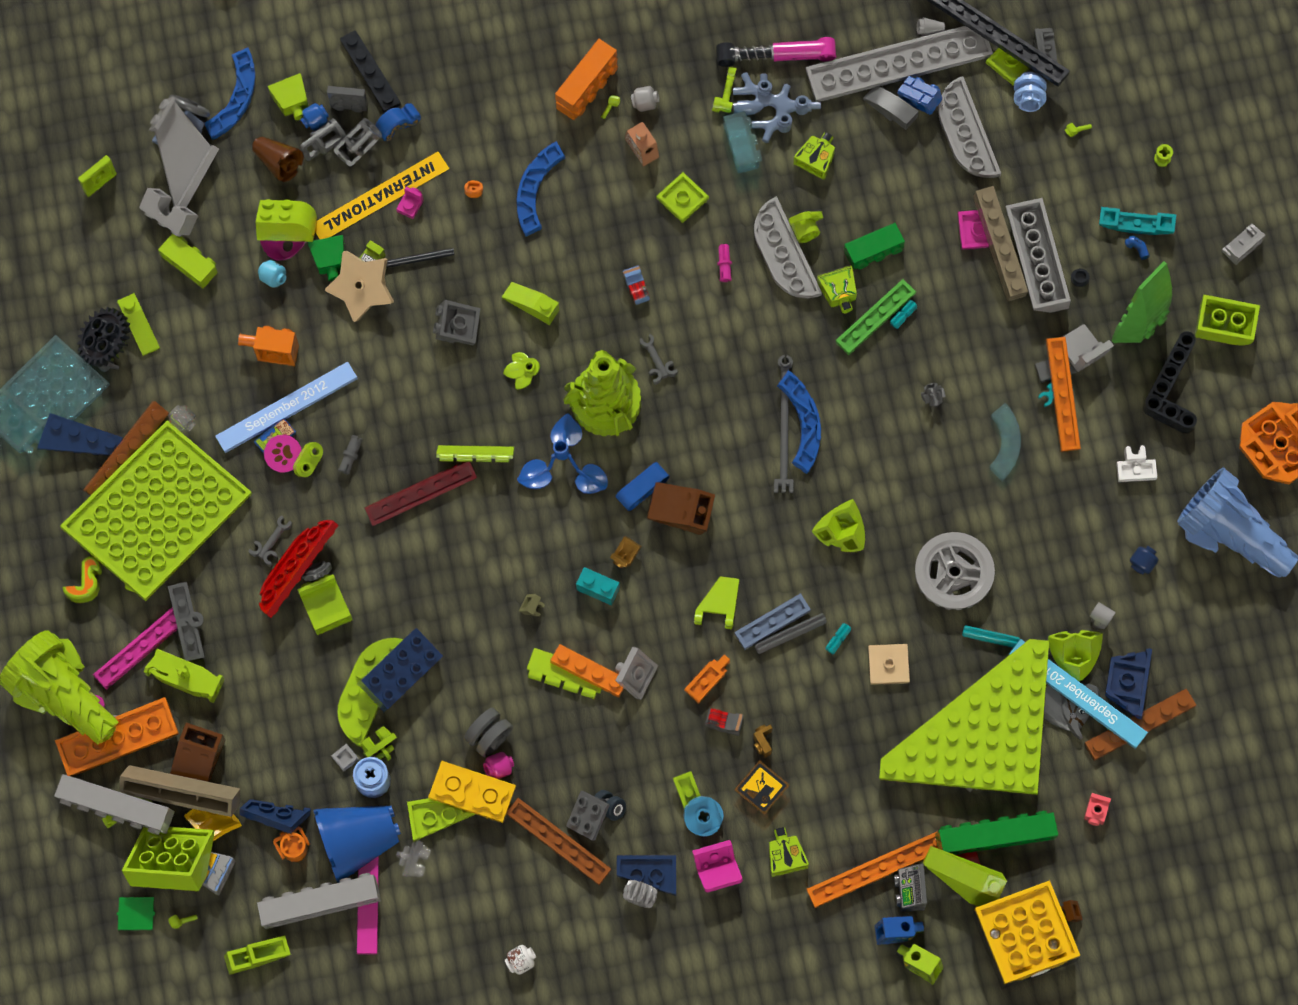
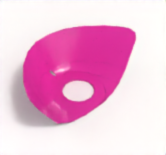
M260 240L265 253L274 260H288L292 258L305 243L304 241H292V250L286 252L283 249L285 241Z

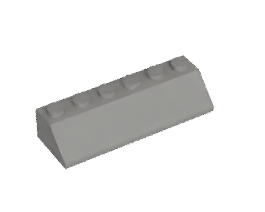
M1043 198L1007 205L1006 211L1033 310L1051 313L1069 309L1071 300Z

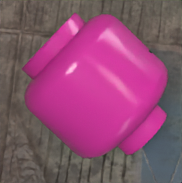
M504 752L487 757L483 764L485 774L496 779H502L511 775L512 767H514L512 757L507 756Z

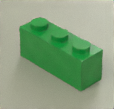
M893 223L844 244V253L853 270L857 268L863 269L873 261L879 262L887 255L900 253L904 249L905 240L896 223Z

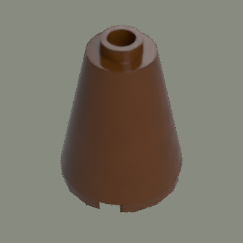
M263 136L255 139L252 144L253 152L279 181L287 182L297 175L298 171L296 169L298 166L303 164L304 155L298 148Z

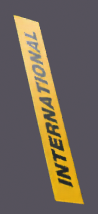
M436 152L317 220L315 233L319 239L329 238L405 194V187L417 188L447 171L449 167L440 153Z

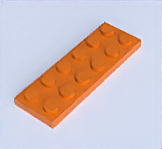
M164 697L116 716L115 718L119 723L115 726L116 730L113 736L98 745L86 734L81 735L79 732L55 740L67 776L73 777L179 735L167 699Z

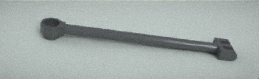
M785 355L778 359L781 380L793 366V360L788 355L786 356V360L789 361L788 364L782 363ZM782 390L780 479H774V493H778V486H782V493H786V486H789V493H793V479H788L789 398Z

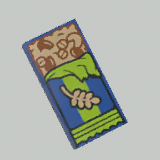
M283 418L254 442L264 453L265 446L271 438L277 435L293 437L296 431Z

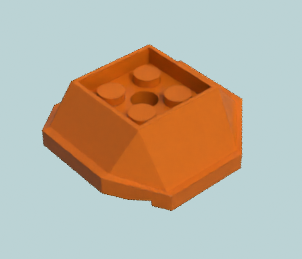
M1272 402L1241 425L1239 449L1264 479L1288 485L1298 479V403ZM1276 442H1282L1284 447H1278Z

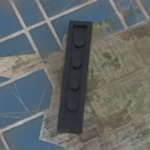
M354 30L341 37V44L384 113L400 106V100L357 31Z

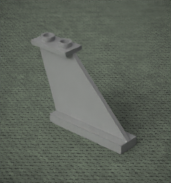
M170 97L161 102L159 106L161 110L158 115L156 114L150 122L152 125L149 130L151 132L155 131L173 207H187L219 148L214 145L210 146L175 102L176 98Z

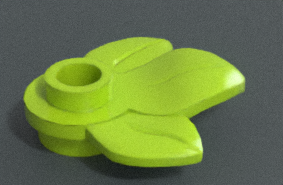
M518 352L512 354L513 363L507 365L503 372L505 376L515 379V388L517 390L530 385L532 377L537 375L540 370V364L536 359L529 358L525 353ZM532 364V369L528 370V365Z

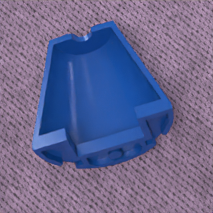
M392 806L322 808L313 810L337 883H339V880L349 877L399 842L397 835L401 833L398 824H393L392 817H395Z

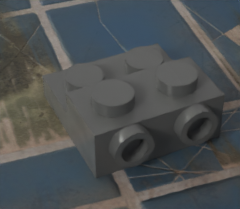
M444 300L437 306L435 315L439 316L438 323H435L433 327V333L436 334L435 339L449 343L456 341L473 346L476 343L481 308Z

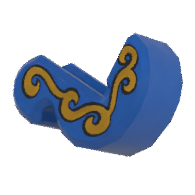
M407 103L401 109L392 108L385 112L378 119L375 126L381 132L382 139L390 141L395 134L394 131L416 125L421 120V115L413 104Z

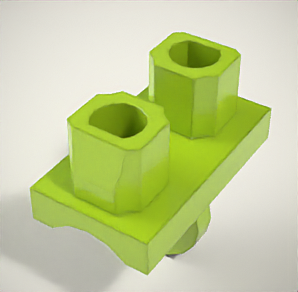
M382 726L375 732L381 740L380 742L374 744L370 737L360 742L365 758L371 757L380 750L381 752L375 756L376 758L381 760L385 757L388 761L391 759L389 753L394 750L393 746L390 745L386 749L384 746L397 737Z

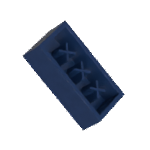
M415 628L357 684L384 712L440 660L443 655Z

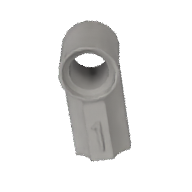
M1098 602L1090 615L1092 627L1097 631L1105 629L1116 612Z

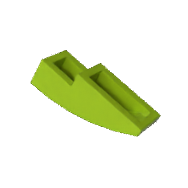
M281 936L228 951L224 958L229 975L268 964L291 954L286 937Z

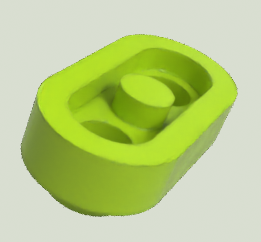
M309 442L303 447L293 465L294 473L297 476L308 477L313 473L323 455V448L319 443ZM314 448L316 449L315 455L312 453ZM304 465L307 466L306 471L303 470Z

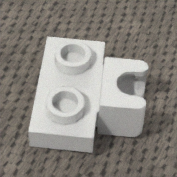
M1142 445L1137 455L1133 454L1131 447L1127 446L1124 450L1125 461H1119L1116 464L1118 482L1157 480L1156 460H1146L1145 446Z

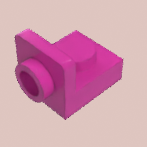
M405 187V194L396 210L398 213L414 219L424 201L423 195L420 190L414 187Z

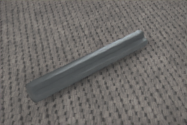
M823 613L756 643L755 649L758 654L770 650L826 624V617Z

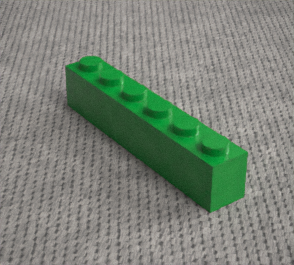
M1047 811L1036 812V815L1028 816L1027 813L1016 816L1017 818L1009 819L1008 816L1000 817L997 819L998 821L990 822V819H986L974 825H971V822H966L952 828V825L940 827V830L935 834L938 849L954 855L1055 840L1059 835L1054 812L1047 813Z

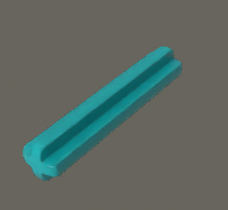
M964 626L962 633L964 637L1012 648L1020 641L1019 637L971 626Z

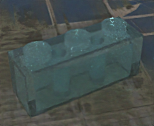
M745 111L723 116V125L737 173L758 169L759 161H762L760 150L756 151L755 145L757 140L755 134H751L752 122L750 117L746 116Z

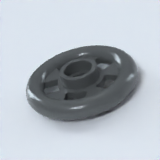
M173 94L169 96V98H176L175 102L185 111H190L202 117L210 116L208 109L188 98Z

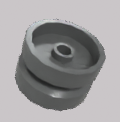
M492 707L474 721L465 733L464 740L471 746L477 745V752L483 758H486L496 751L512 732L513 725L506 719L500 720V713Z

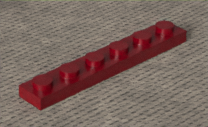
M462 462L364 507L372 526L477 477L471 463Z

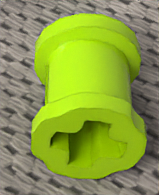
M1162 144L1157 148L1154 162L1158 166L1165 167L1170 163L1173 155L1171 146Z

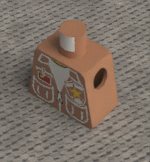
M643 122L626 132L625 140L643 167L659 158L657 143Z

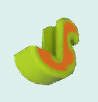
M89 556L82 561V586L62 587L64 594L72 602L85 603L97 597L100 586L95 575L102 574V567L96 558Z

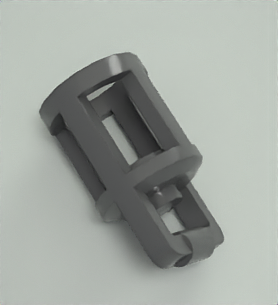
M332 118L327 124L310 133V138L300 145V151L303 152L304 158L310 161L320 153L323 155L327 154L346 134L338 122ZM334 131L336 135L323 142L321 138ZM311 145L314 150L309 153L307 147Z
M364 118L334 147V152L344 163L352 166L382 137V134L371 121ZM362 127L364 130L356 138H353L352 136ZM372 137L373 139L363 148L362 145ZM344 143H346L347 149L351 153L357 155L353 160L339 149Z

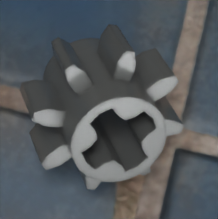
M937 383L927 384L924 387L925 392L921 393L922 400L925 401V404L928 403L929 406L941 404L943 402L942 397L946 396L944 388L941 385L938 386Z

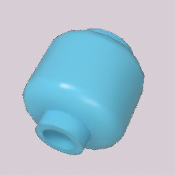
M273 260L263 262L258 269L260 281L272 288L282 285L286 280L285 267Z

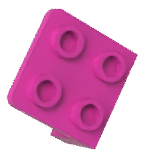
M730 840L692 851L696 870L705 892L716 891L743 881Z

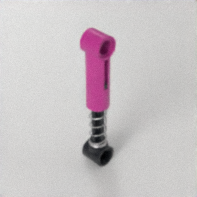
M823 37L817 41L773 43L772 47L771 45L768 47L761 45L757 48L754 46L752 48H746L745 46L739 48L734 47L732 43L724 42L716 45L717 65L729 67L738 60L748 59L750 61L751 59L759 60V58H765L766 60L767 58H772L774 61L819 59L820 61L828 62L836 59L835 39Z

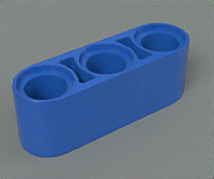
M655 462L622 488L615 497L627 511H631L653 493L656 482L666 483L670 476L658 462Z

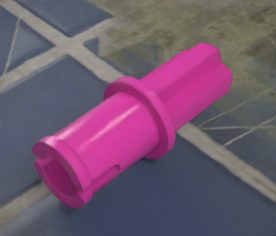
M721 244L718 247L719 262H717L720 269V282H728V280L732 281L730 267L732 261H730L729 245Z

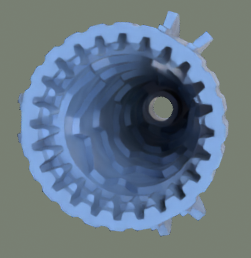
M1225 468L1219 469L1190 500L1177 520L1178 525L1185 530L1186 539L1215 553L1219 549L1218 541L1234 552L1240 553L1252 564L1256 562L1270 574L1277 577H1286L1297 563L1298 555L1287 547V543L1269 528L1270 525L1248 503L1244 494L1237 487L1239 480Z

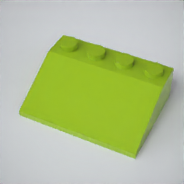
M143 827L122 869V873L130 886L200 891L207 876L215 832L214 830L169 827L167 834L160 832L159 835L148 832V828Z

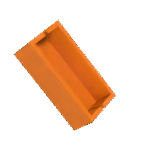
M598 39L555 93L556 109L572 120L582 116L586 109L585 106L589 102H593L597 95L596 92L599 89H603L607 83V78L610 75H614L617 71V50L601 39Z

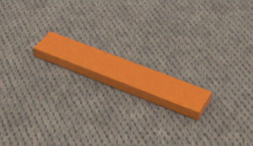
M1066 337L1046 339L1060 450L1061 452L1080 450Z

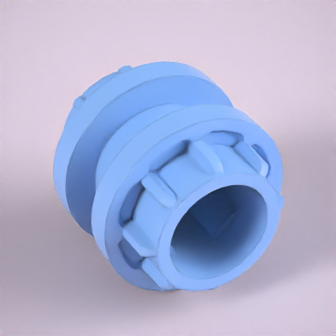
M1025 72L1015 80L1014 102L1019 106V109L1026 112H1034L1045 104L1046 81L1035 72Z

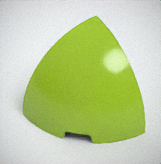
M853 499L827 513L812 530L817 539L827 546L834 545L841 548V551L856 552L864 549V525L859 509Z
M1081 630L1078 634H1070L1065 631L1048 636L1049 648L1057 665L1077 681L1083 680L1091 672L1099 657L1103 633Z

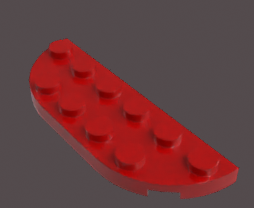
M323 520L317 523L319 524L318 526L305 529L292 542L270 572L259 594L262 596L261 603H259L260 609L268 617L272 618L278 612L283 601L288 598L291 590L301 580L304 572L312 565L317 554L323 550L325 543L333 536L336 528L339 526L335 521Z

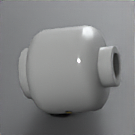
M651 86L636 88L634 94H631L632 105L640 112L655 109L657 102H659L658 91H654Z

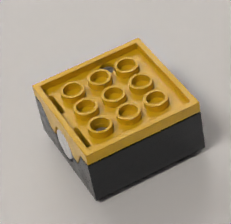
M1050 880L976 907L972 914L1001 989L1075 963L1080 957Z

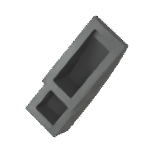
M876 86L872 88L863 98L864 101L889 121L894 120L905 130L918 117V110L881 87Z

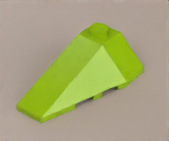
M930 846L923 861L924 866L968 903L978 907L998 900L1007 882L1001 872Z

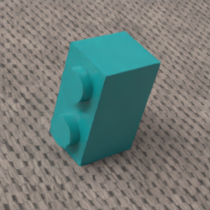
M585 567L576 583L577 591L611 606L620 589L619 582Z

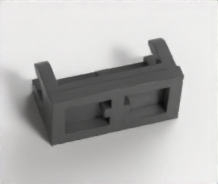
M1035 29L1033 35L1035 48L1058 62L1053 29Z

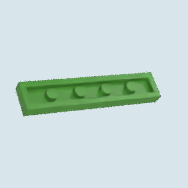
M902 279L836 339V344L850 355L916 294V291Z

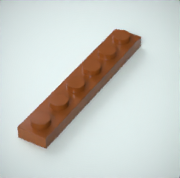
M152 401L83 491L91 496L153 435L169 412L156 401Z
M1186 688L1143 711L1141 719H1137L1134 716L1130 720L1149 732L1196 707V703ZM1107 730L1085 742L1084 745L1095 761L1127 744V742L1112 731Z
M517 798L507 811L506 815L599 886L611 872L610 867L521 799Z

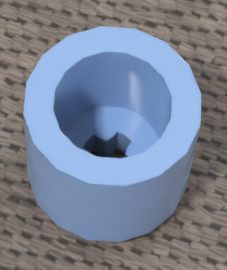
M367 757L361 759L353 769L355 785L362 795L368 798H377L387 792L391 778L382 760L376 757ZM374 770L375 777L367 779L366 772Z

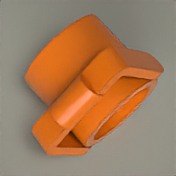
M299 826L291 834L282 831L279 833L280 836L273 840L282 860L286 858L291 862H298L304 859L308 851L307 845H310L302 828ZM297 830H299L300 833L302 834V836H301L300 834L294 833V832H296Z

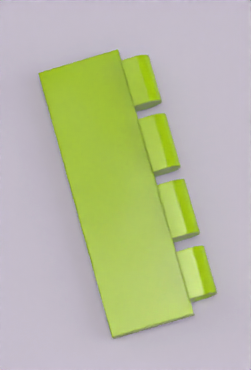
M438 445L436 458H440V461H454V458H457V461L473 462V458H476V462H492V459H495V462H509V459H513L514 447Z
M534 648L527 666L529 671L528 678L541 682L544 675L546 676L544 683L559 688L561 682H564L563 689L578 694L581 687L583 688L581 695L595 699L596 693H601V688L550 663L554 654Z

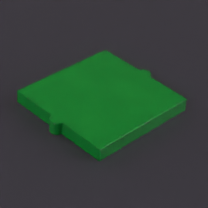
M119 897V912L116 913L118 916V931L153 930V919L156 915L154 912V897Z

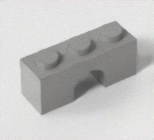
M147 188L139 206L145 212V215L156 219L159 225L168 227L171 233L176 236L190 235L198 215L184 206H174L170 213L169 204L172 197L160 189Z

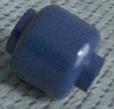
M1149 546L1146 548L1138 547L1130 558V563L1132 564L1130 567L1141 575H1144V573L1150 574L1159 561L1158 557L1155 556L1157 552Z

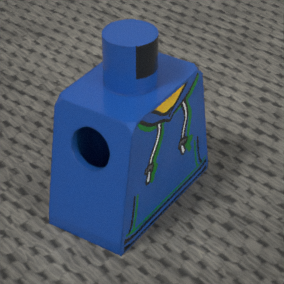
M912 916L882 918L874 925L877 945L907 942L914 938L915 934L924 933L923 922H913Z

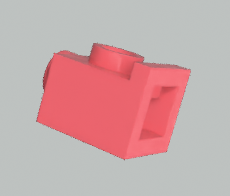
M1092 793L1084 819L1088 820V823L1091 825H1103L1111 798ZM1094 807L1100 808L1101 812H1095Z

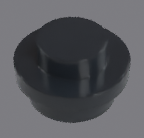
M1079 268L1072 272L1071 282L1075 286L1083 287L1088 284L1090 276L1085 269Z

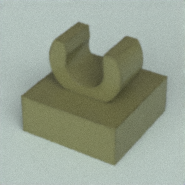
M527 594L519 612L524 615L540 616L541 614L536 611V607L543 608L545 605L539 602L540 596Z

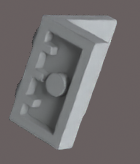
M1085 324L1063 336L1066 337L1069 361L1077 372L1105 356L1114 346L1110 340L1105 343L1098 342Z

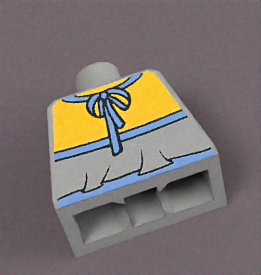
M211 852L207 876L202 885L216 895H220L235 864V860L230 856Z

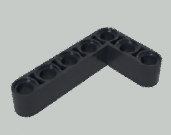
M1184 331L1180 334L1143 406V411L1146 415L1185 434L1194 430L1197 423L1196 415L1166 399L1196 342L1195 335L1189 331ZM1182 340H1188L1190 345L1183 344ZM1178 355L1182 360L1177 361L1173 356ZM1171 371L1174 376H1167L1165 372ZM1157 387H1163L1166 392H1159ZM1155 403L1157 408H1151L1148 404ZM1171 411L1174 413V416L1169 417L1166 415V412ZM1183 420H1189L1192 425H1185Z

